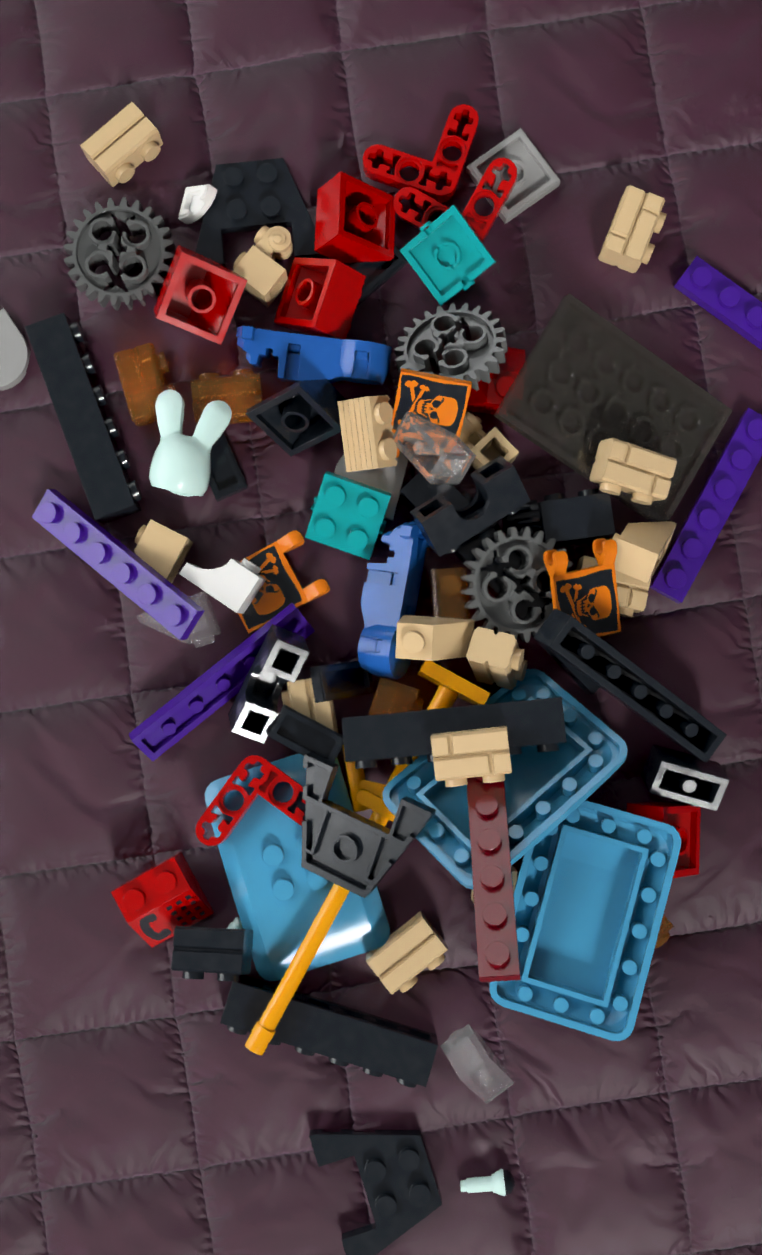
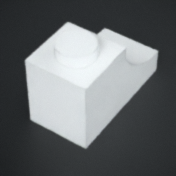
M231 558L226 565L215 569H203L187 562L179 573L234 612L241 614L245 613L266 581L265 578L259 575L261 568L246 558H243L241 562Z

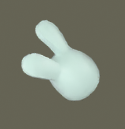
M165 390L158 395L155 404L161 438L150 466V483L154 487L166 489L182 496H203L208 489L210 481L211 448L229 425L232 410L224 401L217 400L208 403L203 410L193 436L183 435L184 399L175 390Z

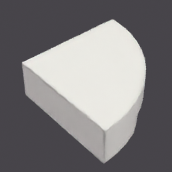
M210 184L186 187L178 219L185 224H191L200 219L212 205L217 189Z

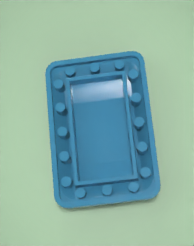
M527 669L523 681L517 680L516 687L512 690L501 688L485 703L495 704L562 697L567 742L559 744V751L537 753V746L522 747V754L510 755L512 773L505 774L504 784L511 866L592 795L624 763L628 751L625 741L549 676L538 669ZM419 756L413 761V764L407 766L384 787L382 793L383 802L394 816L401 799L406 796L436 809L435 815L416 836V839L461 885L468 889H473L467 785L445 787V780L436 781L434 763L427 762V756Z
M298 753L270 762L302 786L306 785V768H303V755ZM336 758L334 763L339 765L338 759ZM262 765L248 769L250 775L247 780L242 782L238 778L235 784L246 788L251 795L254 788L248 785L253 778L261 779L264 774L260 771ZM339 765L328 800L354 812ZM231 775L211 782L206 788L205 802L207 808ZM281 782L275 786L274 797L277 801L285 803L292 798L293 788L289 783ZM232 790L226 794L225 805L231 811L239 810L244 803L243 795L237 790ZM303 792L300 793L298 801L289 808L292 813H295L296 807L305 812L306 804L301 801L303 799ZM259 795L227 840L218 845L242 927L246 930H253L251 954L256 970L265 980L278 981L283 978L334 883L301 867L302 826ZM217 807L214 813L219 814L220 817L215 823L211 824L215 836L219 837L221 835V832L218 830L219 824L223 819H226L230 824L233 817L223 814ZM377 886L366 898L351 891L349 892L307 971L378 949L387 942L390 935V927Z
M587 800L576 808L523 856L514 890L521 980L490 982L489 991L492 999L503 1007L607 1040L621 1041L630 1036L635 1026L681 849L679 832L667 823Z

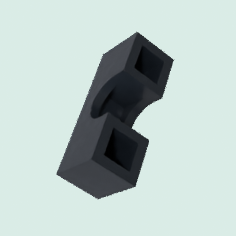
M498 456L470 474L476 486V494L468 506L455 509L453 504L439 493L410 511L428 546L439 557L456 551L463 542L475 535L485 533L492 524L503 517L517 513L521 506L530 501L514 465L503 457Z
M274 624L271 625L228 713L231 732L261 743L265 742L279 714L277 705L284 684L287 680L295 683L310 653L303 636Z

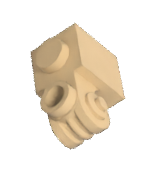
M264 225L254 238L256 245H253L247 253L242 252L235 260L233 272L248 280L244 288L245 291L266 307H269L283 290L288 279L286 269L274 260L275 258L278 260L288 259L293 252V244L290 232L286 228L281 226L269 228Z
M466 411L458 442L468 452L466 460L476 470L498 456L512 463L519 451L496 427L486 434L482 430L481 419Z

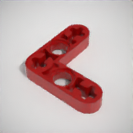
M466 104L457 105L451 110L432 162L385 145L375 144L368 147L363 154L364 173L373 181L400 190L404 187H412L440 203L447 202L455 194L477 132L479 121L477 111L472 106ZM463 117L468 119V124L465 125L461 138L456 136L458 122ZM453 146L458 148L462 155L456 161H449L443 156L444 149ZM378 157L383 158V164H380L378 169L372 167V161H376ZM393 161H395L397 163L395 165L394 175H391L390 167L393 168ZM412 166L416 168L419 176L413 181L404 180L400 176V172L404 167ZM427 172L429 173V178L426 181V186H423L424 173ZM440 179H445L446 186L442 188V191L437 190L436 183Z
M504 157L497 158L489 164L462 213L482 243L517 181V168L510 159ZM505 167L508 168V177L511 179L509 181H501L497 188V193H501L502 196L498 198L493 191L484 189V187L488 185L492 189L496 182V175L493 172L495 170L501 171ZM404 187L399 190L393 200V207L398 217L417 229H420L421 226L428 222L433 213H444L449 209V207L412 187ZM411 196L415 197V205L424 210L426 203L430 205L424 212L421 223L417 221L421 216L415 210L409 209L407 213L403 212L404 207L401 204L403 199L409 200ZM485 197L491 199L494 203L493 212L488 216L478 215L475 211L476 202Z
M258 755L248 756L241 761L198 820L195 831L197 838L207 846L222 844L227 840L259 795L302 826L305 812L296 807L295 813H292L289 808L298 801L300 793L303 792V786L265 758ZM260 762L262 764L260 771L264 775L261 779L255 777L251 780L248 786L253 787L254 791L250 795L246 788L235 784L238 778L245 782L250 775V772L247 770L248 765L256 766ZM281 782H287L293 788L292 798L285 803L277 801L274 797L275 786ZM232 790L239 791L244 798L242 807L236 811L229 810L225 805L226 794ZM218 807L223 814L233 817V820L229 824L226 819H223L218 826L221 835L219 837L211 836L208 839L206 837L208 830L205 828L207 822L215 823L220 815L214 813Z

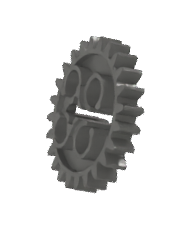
M122 197L119 206L114 204L112 198H108L107 208L104 209L98 202H95L96 212L92 214L84 209L83 213L86 220L84 222L77 219L73 220L78 231H67L66 233L73 242L63 246L67 254L71 255L64 259L68 268H72L68 275L73 281H77L75 286L80 292L86 291L85 295L89 301L92 302L98 297V303L103 308H105L110 300L116 311L119 310L121 302H125L129 310H132L133 300L136 299L145 306V295L149 294L155 299L158 298L154 288L156 286L162 288L164 283L163 276L167 275L170 268L168 265L173 260L174 254L170 252L176 250V246L173 240H169L172 237L169 227H164L165 222L161 215L154 218L155 213L151 206L143 211L139 200H136L132 207H130L126 197ZM113 217L126 223L133 237L141 234L146 235L144 241L134 244L126 232L122 233L120 239L118 236L120 231ZM112 232L109 239L99 240L102 233ZM121 244L126 252H122ZM107 264L115 276H118L121 270L123 273L121 278L128 292H125L122 288L120 289L117 285L114 286L115 284L107 271L102 274H95L96 269L100 265ZM135 267L143 268L140 275L129 277V272Z
M451 303L447 311H444L441 306H437V313L434 315L425 311L424 320L412 319L414 328L404 327L405 336L397 338L399 347H396L394 350L397 357L395 361L400 373L401 368L434 374L430 363V358L435 359L437 370L441 372L439 373L440 376L471 381L472 388L476 391L479 390L478 382L480 380L490 383V373H500L499 364L506 362L505 353L508 352L505 328L501 327L500 319H493L491 311L482 314L481 306H477L472 311H469L468 303H465L460 310H456L454 303ZM462 324H465L470 329L472 341H467L465 330L461 329Z
M515 527L507 529L506 537L501 530L495 531V542L489 538H483L481 542L485 550L483 551L478 548L471 550L477 560L465 561L464 565L472 571L471 574L463 575L460 578L463 581L469 582V588L461 590V594L471 595L472 599L464 607L477 610L471 620L480 621L484 619L482 628L492 629L495 627V634L506 632L515 635L516 639L519 634L522 642H529L530 634L532 633L535 636L552 613V602L544 606V612H542L541 607H528L526 617L519 619L515 613L517 603L520 600L533 602L535 599L525 591H514L517 587L516 583L506 576H497L496 572L481 571L480 568L492 564L494 550L497 563L509 562V555L515 550L522 558L520 567L517 570L512 567L504 568L503 572L512 579L522 578L520 582L521 587L531 594H539L541 598L552 599L550 578L544 564L543 554L545 551L553 549L556 539L551 538L542 542L543 531H536L531 538L530 527L522 528L519 536ZM564 548V549H558V550H557V551H565V552H566L565 548ZM568 561L567 569L573 565L572 561ZM541 572L545 573L549 580L548 587L542 592L536 583L537 577ZM497 577L496 580L500 583L501 591L496 598H493L488 594L487 585L491 579Z

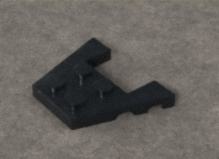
M283 158L216 165L211 186L217 189V194L212 205L204 214L196 253L226 267L223 234L257 231L266 225L269 228L275 226L292 227L295 257L326 258V256L314 251L315 226Z
M312 752L307 753L303 758V768H306V785L303 786V800L306 801L305 820L302 821L301 867L366 898L432 819L436 809L406 796L400 801L391 829L386 828L329 801L328 796L339 765Z
M323 1129L310 1130L309 1138L318 1167L351 1156L355 1157L375 1223L342 1233L341 1241L346 1255L378 1254L442 1205V1198L420 1130H375V1132H354V1129H341L340 1132H323Z

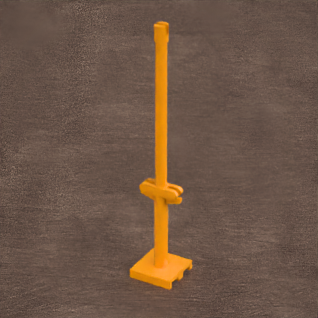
M424 661L417 675L439 686L427 710L452 708L457 697L472 705H484L491 694L433 661ZM410 764L396 765L386 784L361 780L359 786L363 789L358 790L356 793V800L373 810L369 818L370 820L384 827L388 820L394 821L395 816L385 806L382 793L388 782ZM335 883L333 884L263 1015L254 1025L246 1041L245 1047L253 1053L263 1055L269 1042H271L280 1019L350 892L349 890Z

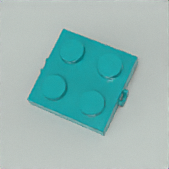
M452 205L435 221L431 222L429 220L419 229L421 232L400 249V252L440 306L447 303L461 290L466 291L470 286L476 283L475 279L496 263V260L455 205Z
M326 471L318 497H314V503L311 507L313 513L305 538L370 560L378 535L383 534L387 521L384 520L392 493Z

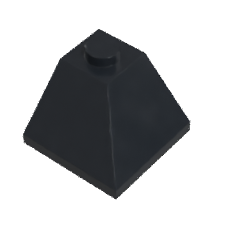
M327 379L302 380L248 408L246 415L292 457L341 432L337 401L346 399Z

